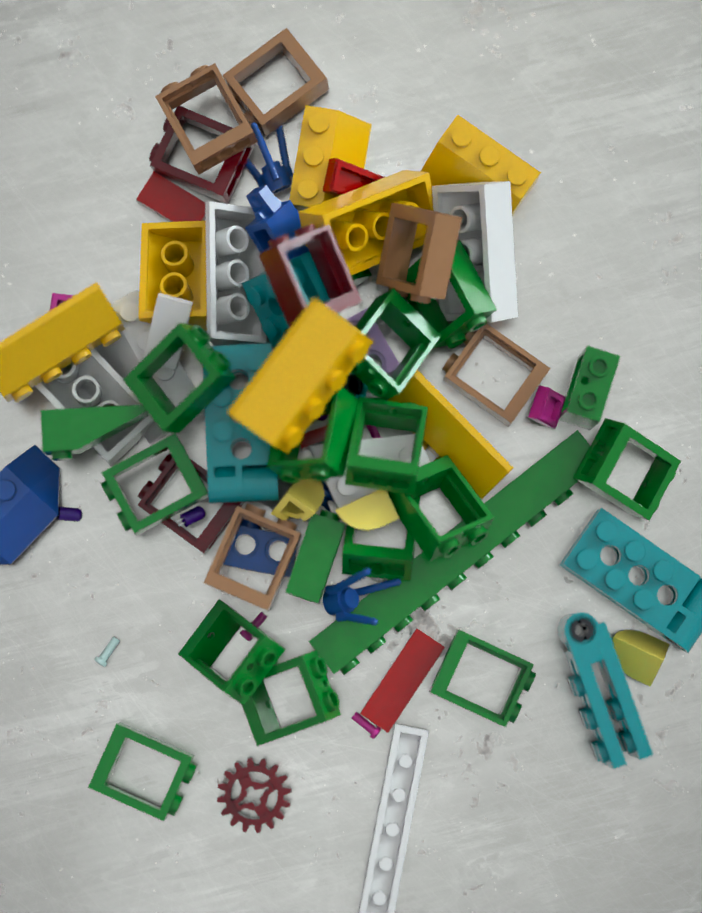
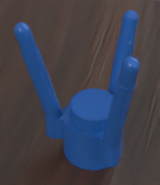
M253 122L251 128L257 138V143L266 165L261 168L262 175L250 159L247 161L246 168L255 178L259 187L267 185L271 192L276 194L291 187L292 181L290 178L293 177L283 124L276 129L282 160L281 166L279 161L273 162L257 123Z
M366 568L335 585L326 586L323 595L324 609L330 615H336L337 622L352 621L377 625L378 620L376 618L350 612L358 606L359 596L400 585L401 579L388 580L358 589L349 587L371 573L370 569Z

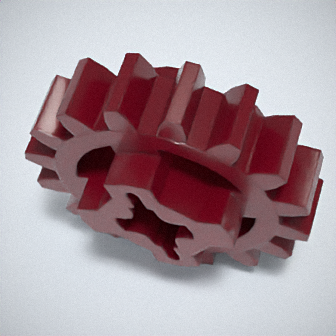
M248 757L247 766L245 767L239 761L235 762L236 772L233 773L226 770L224 773L225 777L229 780L228 783L222 782L218 784V788L225 791V795L219 796L217 802L226 803L227 806L222 810L221 814L224 816L231 813L233 816L230 822L231 826L237 824L238 821L242 822V832H246L250 825H254L256 832L260 833L264 823L270 829L274 828L273 818L277 817L283 820L285 817L280 808L290 807L291 804L290 801L284 799V795L291 793L292 788L283 787L282 785L288 776L285 774L278 777L276 772L279 765L275 764L270 769L267 768L266 758H263L259 765H255L253 758ZM250 772L263 773L270 777V779L264 782L256 780ZM238 779L242 787L238 797L232 800V787ZM252 786L255 790L264 789L265 787L269 788L264 790L260 796V803H256L254 799L241 803L249 793L248 787ZM277 790V803L271 811L267 800L269 794ZM245 808L253 810L259 818L247 817L239 811Z

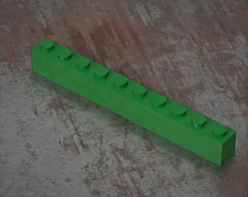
M578 430L484 503L494 516V519L488 529V536L477 545L469 543L448 558L441 556L432 561H429L424 552L414 558L411 581L401 580L400 585L368 594L350 612L376 618L378 620L377 625L352 621L337 622L335 620L311 639L309 643L317 650L319 656L333 674L339 670L343 675L348 673L360 663L356 657L367 649L372 654L387 642L383 635L392 628L397 633L413 621L410 614L421 607L425 612L440 600L437 593L445 586L453 590L467 578L463 573L473 564L477 569L482 567L494 557L490 551L501 543L506 548L521 536L517 532L525 523H528L531 527L547 515L543 509L554 501L559 506L574 493L570 488L578 482L574 479V476L590 448V444ZM462 520L459 524H457L447 533L459 529L467 524L464 522V520Z

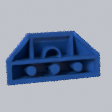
M33 445L0 472V565L12 564L59 515L60 468L36 445Z

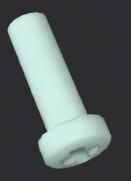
M113 636L99 657L96 656L94 660L101 666L106 667L107 659L120 640Z

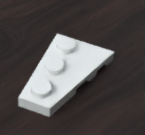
M415 434L362 440L359 455L410 463ZM324 444L308 446L313 458L322 457ZM423 446L419 467L430 463ZM346 467L344 477H331L328 481H324L337 509L378 490L345 485Z

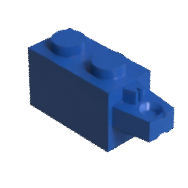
M267 185L253 189L246 196L254 212L255 219L245 229L260 253L271 249L268 244L269 241L288 234L290 240L296 238L294 231L302 227L298 210L294 207L291 200L281 202L274 196ZM306 244L285 252L287 259L290 260L310 251Z

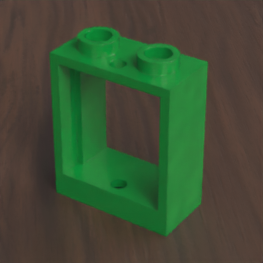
M457 240L449 280L465 312L451 324H448L435 298H431L430 304L409 300L410 293L406 297L409 304L442 335L433 348L447 346L448 349H452L466 341L465 335L467 333L484 327L488 323L486 318L497 310L460 240ZM421 258L408 268L407 282L416 284Z
M394 288L375 298L355 327L366 335L378 317H380L410 347V350L391 376L368 355L361 362L357 363L350 372L355 374L367 386L372 395L383 400L396 396L403 391L442 336Z
M179 323L123 379L163 432L180 433L236 378L229 369L231 366L229 360L221 352L214 350L208 342L210 340L209 335L198 325ZM186 344L209 375L175 407L152 376Z
M586 346L577 358L559 421L587 430H591L601 421L621 357L620 355Z
M342 387L333 394L325 405L321 415H330L321 458L297 460L300 443L292 448L288 454L271 445L267 467L278 474L279 479L288 483H298L301 479L328 481L331 477H344L358 399Z
M359 397L346 463L345 485L415 495L428 407L410 402L386 401L376 397ZM365 425L415 432L410 463L359 455Z
M605 418L574 479L627 513L650 521L652 515L658 509L660 500L669 483L674 479L681 460L627 424ZM628 441L655 458L633 500L606 483Z
M176 433L101 472L105 481L100 484L109 501L116 499L122 510L117 513L126 532L132 529L137 536L208 498V491ZM169 450L192 493L138 521L116 477Z
M448 455L419 467L415 495L387 491L400 521L429 561L441 556L448 558L469 543L477 545L489 534L488 529L494 516ZM437 488L441 489L467 524L443 536L438 534L414 501V498Z
M419 496V497L414 498V501L416 502V504H417V505L419 506V508H420V496ZM347 524L342 551V574L354 575L368 568L371 573L366 577L399 578L403 581H411L416 541L408 530L405 549L354 544L357 528Z
M321 509L320 515L314 514L311 516L285 590L287 594L316 604L320 603L345 531V524L340 522L341 519L337 514Z
M218 599L178 655L225 694L245 705L286 649L236 610ZM241 626L258 641L227 681L211 668V665Z
M458 629L429 692L506 727L508 721L512 723L516 721L522 704L517 701L522 690L529 691L536 673L531 671L534 666L533 663ZM467 644L520 668L499 714L447 691Z
M317 650L273 666L265 677L268 678L298 666L315 710V716L281 728L263 681L245 705H242L257 746L321 724L341 715L338 696L331 689L326 676V664L319 657Z
M119 722L116 723L88 788L161 821H165L168 814L175 816L183 797L177 794L182 783L184 782L189 785L197 767V765L192 764L195 755ZM128 738L181 762L161 807L108 784Z

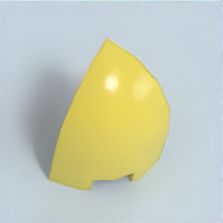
M301 479L298 483H292L271 514L284 521H287L289 517L302 518L303 521L309 519L323 503L325 493L322 482L313 479Z
M377 490L335 510L343 522L353 528L363 530L380 528L399 519L393 503L385 490Z
M623 630L617 632L613 636L612 642L623 672L631 678L651 687L670 644L640 631Z

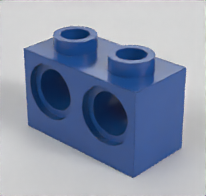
M243 520L224 565L274 575L280 561H275L271 558L270 548L276 542L288 544L289 539L274 532L259 530L260 526ZM251 536L254 538L255 549L253 552L247 555L238 552L236 544L240 537ZM298 545L287 568V571L284 575V577L290 578L296 560Z

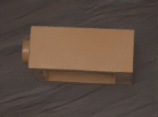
M287 28L222 75L235 100L246 111L244 116L250 126L253 122L257 123L265 137L304 109L305 105L311 104L329 90L327 77ZM283 52L307 83L263 114L239 83Z
M215 63L209 67L208 65L198 67L190 74L191 77L180 83L172 82L162 88L161 93L155 96L198 175L258 142L250 124ZM217 85L239 125L194 150L172 109Z
M392 203L376 284L389 287L388 291L394 288L402 297H408L410 293L409 300L430 304L431 298L445 300L462 217ZM420 223L428 225L415 284L407 282L406 278L417 224Z
M486 324L484 327L465 335L466 341L464 344L466 347L459 356L453 353L442 368L447 372L443 381L509 427L550 368ZM483 338L531 371L505 410L456 377Z
M247 503L245 509L239 506L236 507L203 583L269 611L302 534L296 531L297 524L279 518L277 522L264 517L265 510ZM243 519L289 539L266 594L220 575V571Z

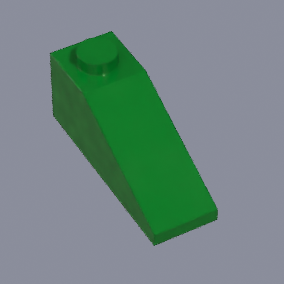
M143 405L41 410L42 452L45 455H51L53 461L72 460V454H81L148 417L149 414Z

